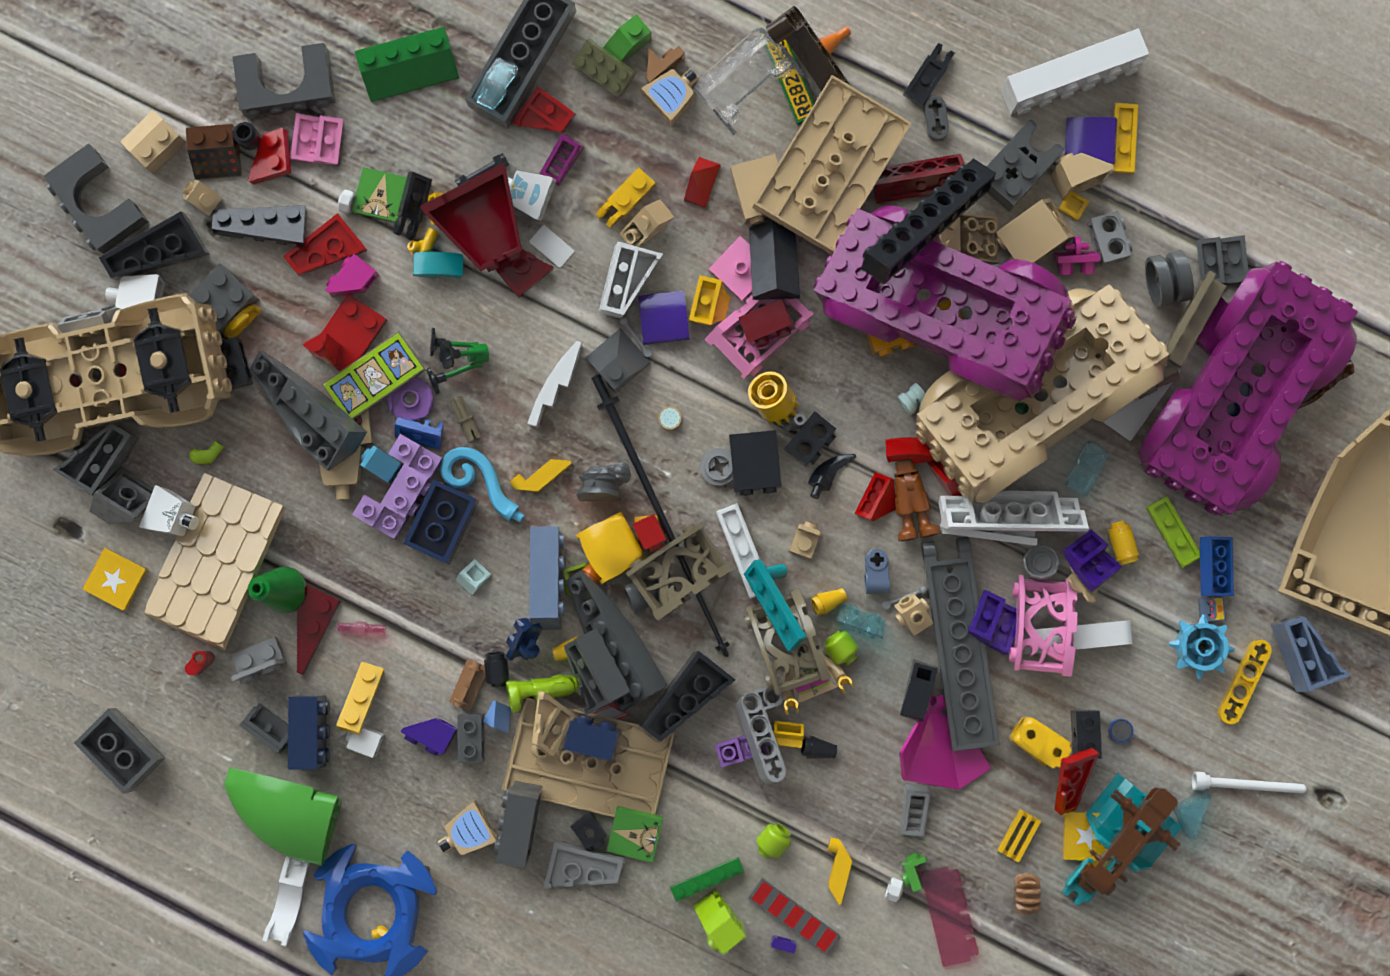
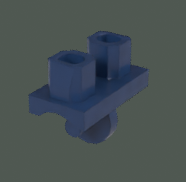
M528 618L517 619L513 625L517 633L508 636L506 641L509 646L506 656L509 661L515 657H522L524 660L534 659L540 651L536 642L543 628L540 623L531 624Z

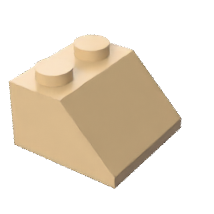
M152 110L121 143L154 175L186 141Z
M1070 153L1060 158V162L1055 166L1051 177L1062 200H1064L1071 191L1080 193L1103 183L1112 173L1114 167L1113 164L1084 153L1077 155Z

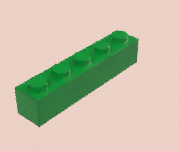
M736 857L670 886V889L677 902L744 872L739 857Z

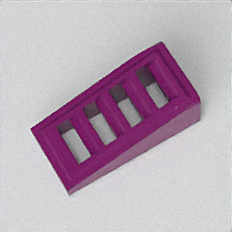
M562 133L539 174L556 179L555 184L560 186L585 145ZM566 143L574 148L573 151H570L564 145ZM560 151L569 156L568 160L559 155ZM555 159L565 164L562 168L555 164ZM552 167L560 172L559 176L550 172L549 168Z

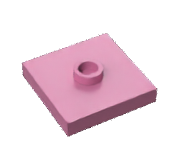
M739 236L708 271L717 279L722 280V284L741 301L752 292L750 244Z

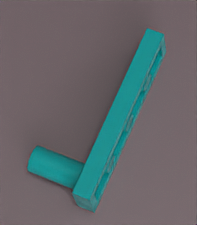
M761 559L754 560L745 571L744 576L788 652L796 650L806 638V635L773 581L786 577L787 567L784 564L765 567Z

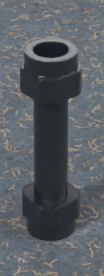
M501 153L493 157L491 163L468 176L463 174L455 182L457 186H460L504 163L505 167L509 166V163L504 154Z

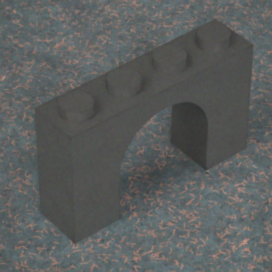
M325 43L301 46L304 78L297 89L282 95L266 90L263 82L261 60L256 53L232 56L239 110L248 118H258L264 113L279 115L283 114L285 110L304 111L307 107L312 106L326 108L330 104L336 103L329 50Z
M88 143L46 173L44 178L48 183L45 186L53 196L57 195L61 200L59 205L67 215L70 213L75 220L72 223L80 233L84 232L88 238L85 241L93 251L98 250L105 254L149 221L130 199H127L103 216H89L84 212L81 206V193L85 185L109 168L98 151Z

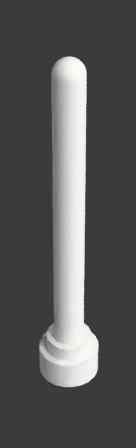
M1194 771L1192 775V789L1195 791H1205V789L1210 787L1301 794L1307 791V787L1304 784L1213 778L1210 775H1206L1205 772Z

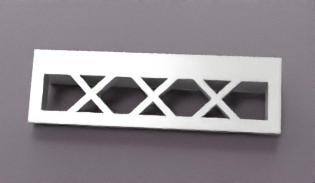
M940 526L941 533L1037 546L1035 531L948 530Z

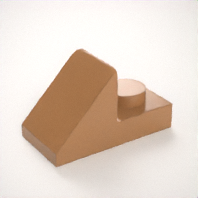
M680 46L665 52L662 60L649 48L647 84L674 69L685 60V52Z

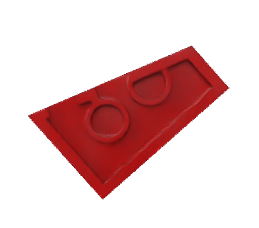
M337 213L306 238L305 248L295 246L283 257L300 276L351 257L353 254L357 255L368 250Z

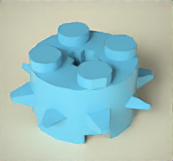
M1202 614L1198 624L1189 625L1180 621L1181 630L1176 637V641L1169 642V646L1175 648V653L1179 660L1176 665L1177 669L1184 667L1193 669L1199 680L1202 679L1206 670L1215 669L1223 673L1225 670L1222 662L1226 660L1228 653L1235 650L1229 646L1228 639L1224 636L1228 627L1226 625L1217 627L1208 624L1205 614ZM1198 644H1204L1205 649L1199 650Z

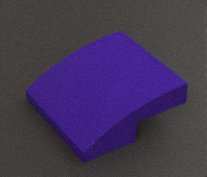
M1068 117L1066 122L1065 155L1084 153L1107 163L1115 164L1117 118Z
M684 291L638 296L643 345L690 340Z
M1092 529L1063 551L1074 573L1091 592L1117 574L1122 568L1105 551L1108 544Z
M984 590L968 633L993 650L1007 655L1016 632V608L1006 604V599Z

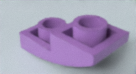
M745 735L715 744L721 767L753 758ZM762 744L760 747L762 754H768L767 746Z

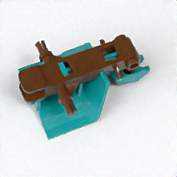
M1117 773L1085 814L1097 841L1107 850L1102 855H1099L1093 849H1090L1089 853L1096 860L1094 861L1088 857L1082 861L1068 876L1061 893L1068 896L1070 892L1075 891L1076 898L1072 902L1077 906L1083 901L1089 903L1097 892L1101 895L1109 896L1115 890V881L1118 878L1124 883L1128 881L1122 875L1127 866L1134 872L1148 870L1167 846L1172 848L1173 851L1177 850L1181 843L1174 837L1182 827L1170 816L1178 804L1176 797L1166 789L1156 787L1152 788L1149 793H1143ZM1092 813H1101V814H1100L1098 817H1096V816L1093 815ZM1114 865L1116 868L1112 872H1110L1109 870Z

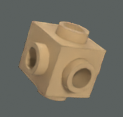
M914 593L903 597L899 603L894 605L898 613L895 615L898 623L902 628L905 626L913 636L934 624L928 614L930 607L923 598L919 600Z

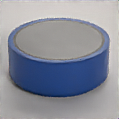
M1115 719L1108 727L1109 736L1116 742H1127L1133 736V726L1125 719Z

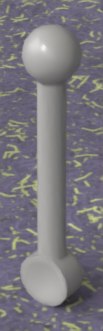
M622 317L619 323L625 326L642 348L644 356L647 358L651 357L652 350L643 345L641 339L628 324V319Z
M922 586L919 590L891 601L885 600L882 602V608L887 610L891 605L899 603L903 597L910 596L913 593L916 596L920 594L926 595L928 588Z

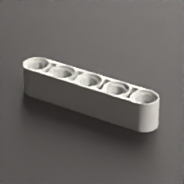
M1130 620L1077 625V633H1072L1074 634L1073 647H1076L1075 650L1133 644ZM1057 627L1035 630L1045 641L1049 633ZM1025 630L1023 632V640L1029 638ZM1058 635L1053 636L1049 645L1052 646L1054 640L1057 644H1061V637ZM1025 647L1022 655L1031 654V648ZM1038 648L1036 653H1041L1042 651Z

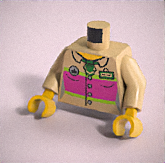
M805 646L799 648L798 658H802L801 652L807 653ZM824 655L831 678L824 681L820 679L783 692L785 714L789 715V707H795L798 713V703L839 687L841 692L845 694L844 685L850 684L854 688V684L846 676L840 665H836L828 656ZM790 666V673L787 677H785L784 671L782 682L796 678L795 667ZM800 669V676H803V675H806V674H809V673H812V672H815V671H818V670H805V669Z

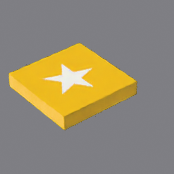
M104 548L82 590L126 611L148 569L108 548Z
M1072 811L1064 814V860L1084 861L1090 857L1095 861L1096 858L1089 853L1090 849H1093L1099 855H1102L1107 850L1097 841L1085 815L1086 812ZM1092 813V814L1095 815L1096 817H1098L1101 813Z

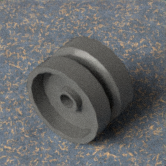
M1183 251L1169 252L1165 258L1161 255H1155L1146 259V283L1150 297L1156 307L1168 306L1172 304L1173 299L1181 303L1190 301L1193 298V275L1189 261Z

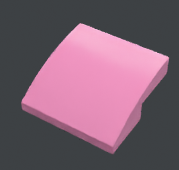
M296 113L290 160L338 165L343 119L322 115L315 117Z

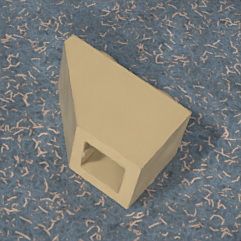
M659 199L644 206L619 234L627 244L641 247L661 232L674 216Z

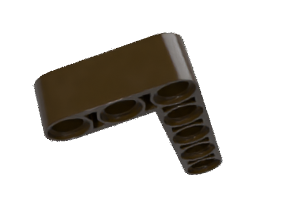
M796 6L791 7L766 26L769 36L776 44L786 39L821 91L831 75L850 85Z

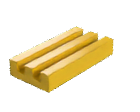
M1019 809L997 851L1019 863L1041 820ZM1022 816L1026 817L1009 850H1005ZM1030 821H1033V824L1030 827L1019 850L1017 851L1016 855H1014L1013 853L1018 843L1020 842L1025 830L1027 829Z

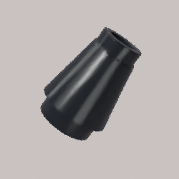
M811 735L810 737H804L801 755L806 756L807 759H835L837 745Z

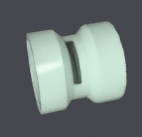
M915 383L909 388L907 393L900 394L897 400L909 415H912L917 411V407L920 406L925 392Z

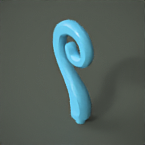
M458 447L445 454L441 462L440 472L443 480L449 486L463 489L473 483L475 480V469L469 463L462 465V469L465 472L464 478L457 479L452 474V466L457 460L467 459L472 461L483 473L488 496L496 512L508 522L514 519L521 523L525 515L518 511L519 506L503 494L494 467L485 455L469 447Z

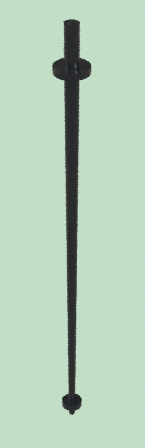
M600 374L591 378L602 400V403L597 408L599 411L607 410L659 521L671 542L676 538L614 406L620 400L618 396L610 397ZM677 556L688 581L692 585L695 584L684 556ZM699 592L696 594L697 600L719 643V646L715 648L717 651L722 649L724 656L728 657L729 654L726 647L730 646L728 641L723 643L705 601Z

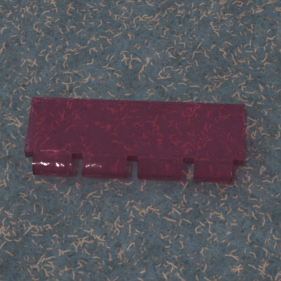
M947 866L920 872L943 967L971 961L970 956L978 955L979 952L975 937L965 938V935L974 933L970 914H959L960 911L968 910L964 890L954 892L953 889L962 886L959 869L949 870Z

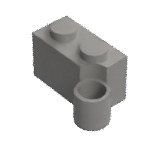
M109 305L97 311L64 317L57 324V327L62 333L111 323L115 312L118 310L115 308V305Z

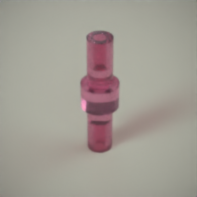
M357 621V623H338L337 631L356 633V635L366 636L367 634L385 635L386 625L367 624V622Z

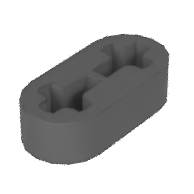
M932 96L926 101L924 106L926 130L931 140L939 142L946 138L949 131L945 101L941 97ZM933 102L936 103V106L941 107L937 111V116H934L933 109H929ZM935 121H938L940 129H944L940 135H937L935 131L932 132L936 125Z

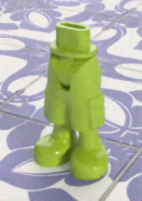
M562 674L548 678H534L531 681L513 680L506 682L507 698L512 713H518L521 710L522 701L526 697L533 696L537 702L540 691L546 692L552 698L569 696L573 692L578 694L577 688L580 687L579 680L574 675Z

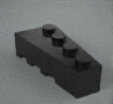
M180 211L102 255L99 259L110 278L120 280L123 276L142 274L210 254L187 215Z
M695 651L637 728L655 742H661L736 679L700 651Z

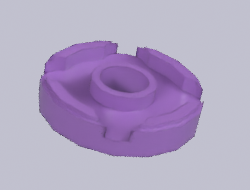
M419 377L414 378L387 397L388 408L395 417L411 419L415 422L421 421L428 416L434 403L432 389L427 382ZM408 393H414L417 397L413 405H406L404 402V398Z

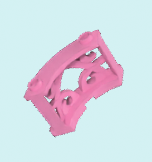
M751 295L745 301L746 304L738 311L735 310L718 324L704 340L710 346L715 344L742 373L741 377L743 379L750 374L754 377L763 369L762 364L798 330L803 332L811 324L809 319L814 313L809 311L798 299H784L787 306L790 305L800 315L799 319L794 322L796 329L792 330L791 334L781 339L775 337L769 340V344L760 348L751 346L746 340L745 333L742 338L739 337L741 332L735 330L737 326H741L738 317L758 309L762 304L766 306L778 300H753ZM729 342L735 344L736 347L734 348ZM741 347L745 348L744 357L738 352ZM769 349L760 357L759 350ZM747 354L754 356V360L751 363L745 359Z
M1019 575L1018 582L1013 583L1012 596L1016 597V632L1014 648L1011 647L1009 652V661L1013 662L1015 671L1022 669L1062 673V676L1072 677L1076 648L1073 647L1074 634L1072 633H1077V612H1075L1077 592L1071 588L1067 578L1065 582L1024 579V575ZM1026 592H1033L1034 598L1027 597ZM1038 593H1042L1044 598L1041 599ZM1052 603H1054L1055 608L1056 606H1061L1063 608V612H1056L1052 606ZM1025 604L1031 606L1026 612ZM1046 606L1049 614L1056 620L1064 622V626L1052 630L1044 641L1036 632L1030 620L1040 609ZM1025 630L1029 638L1023 640V632ZM1053 636H1060L1062 639L1061 644H1057L1054 640L1052 646L1049 645ZM1030 647L1032 652L1029 657H1031L1039 648L1042 651L1039 661L1023 660V649ZM1047 655L1060 663L1043 662Z

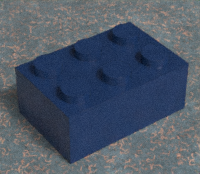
M433 479L403 544L450 565L478 506L479 500Z
M326 695L288 697V770H317L326 767V762H329L330 749L326 748V739L330 737V725L326 724V715L330 714V701L326 700Z
M580 715L570 721L563 750L612 761L621 729L616 728V723L604 720L601 724L594 723V718Z

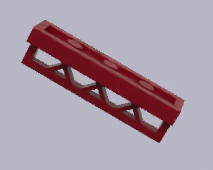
M955 154L886 166L880 176L888 175L889 177L879 178L874 185L876 203L931 195L937 186L941 187L950 175L954 176L960 166L965 164L962 155ZM958 163L956 166H948V164ZM932 167V168H934V169H932V170H926L925 168ZM910 171L912 173L903 174L902 172Z

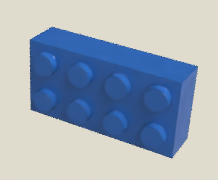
M1200 537L1201 596H1234L1233 537Z

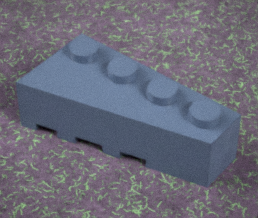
M559 526L530 527L529 619L531 624L540 623L543 628L542 630H561V616H564V602H561V593H564V579H561V571H564V556H560V548H564V534H560Z

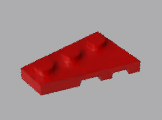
M1090 748L1061 759L1054 808L1060 815L1077 810L1099 756L1095 749Z

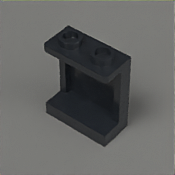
M776 430L730 434L729 443L734 492H739L740 496L753 495L754 490H763V494L776 493L777 488L782 486Z

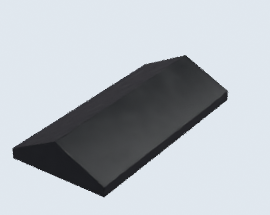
M772 219L749 227L753 300L800 299L796 234Z

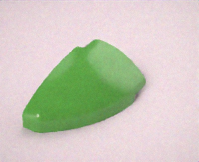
M229 768L225 780V790L234 809L245 825L262 842L283 855L298 861L323 866L341 809L342 799L336 795L316 791L306 785Z

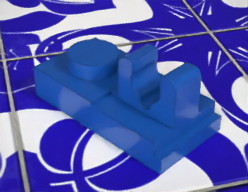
M397 418L395 423L396 439L402 434L419 445L440 450L443 423L439 422L438 427L434 428L430 427L429 419L422 425L411 419Z

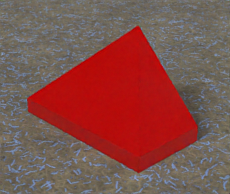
M699 157L691 172L684 201L706 208L721 164Z
M875 472L854 514L870 521H875L896 510L894 479Z

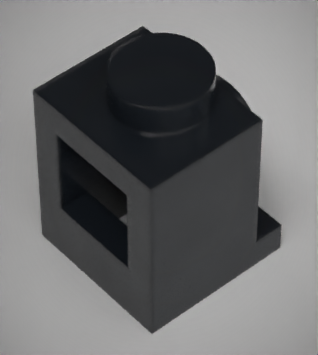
M588 812L571 824V829L575 832L586 850L590 847L595 850L605 843L603 838L607 834L592 812ZM587 829H592L594 831V836L587 837L585 835V831Z

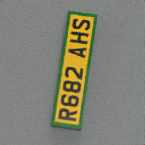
M771 37L763 39L764 46L797 125H800L809 114L814 102L791 46L786 39L776 44Z

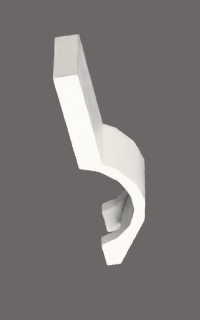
M285 857L279 879L276 905L271 920L265 929L262 941L268 942L270 938L282 941L281 945L287 946L300 910L303 887L310 863Z

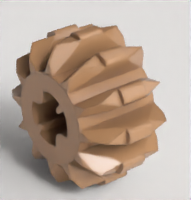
M1023 873L1017 874L1015 877L1014 903L1018 913L1032 915L1038 914L1040 911L1041 885L1037 875Z

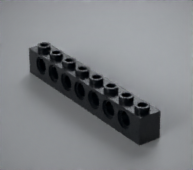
M974 158L966 165L962 164L954 176L950 175L941 187L937 186L933 190L929 198H923L914 211L911 209L901 222L897 221L893 225L889 233L882 234L873 247L868 246L862 255L864 260L861 269L885 285L990 190L996 172Z

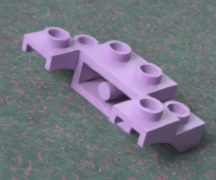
M402 434L398 436L388 454L403 462L404 465L381 504L363 495L352 514L393 539L398 538L409 517H414L420 507L418 502L422 496H426L431 486L430 482L443 459Z

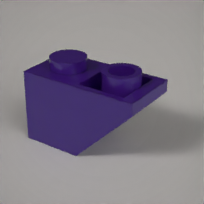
M437 717L404 727L401 733L405 734V740L415 745L419 742L426 746L425 750L438 756L439 753L441 755L446 753L458 730L457 727Z

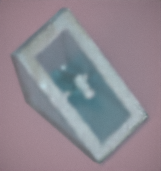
M1199 792L1179 801L1173 810L1186 837L1196 840L1212 795Z

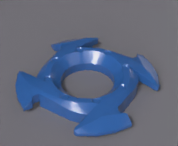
M350 844L337 850L313 874L317 880L321 881L324 879L326 881V889L321 917L324 937L310 931H303L310 953L317 963L331 976L337 970L336 961L339 958L370 963L388 961L384 976L406 975L419 964L428 952L423 946L414 947L412 944H414L419 914V895L416 894L415 889L436 895L437 889L431 874L423 863L408 850L402 855V864L399 868L367 863L350 866L357 845ZM367 886L383 888L390 894L395 904L396 913L392 927L385 935L375 940H365L358 937L351 930L347 921V908L351 898L356 892Z

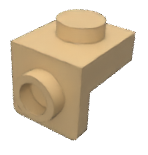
M196 179L193 182L189 181L182 191L184 193L182 198L207 216H210L222 199L220 195Z

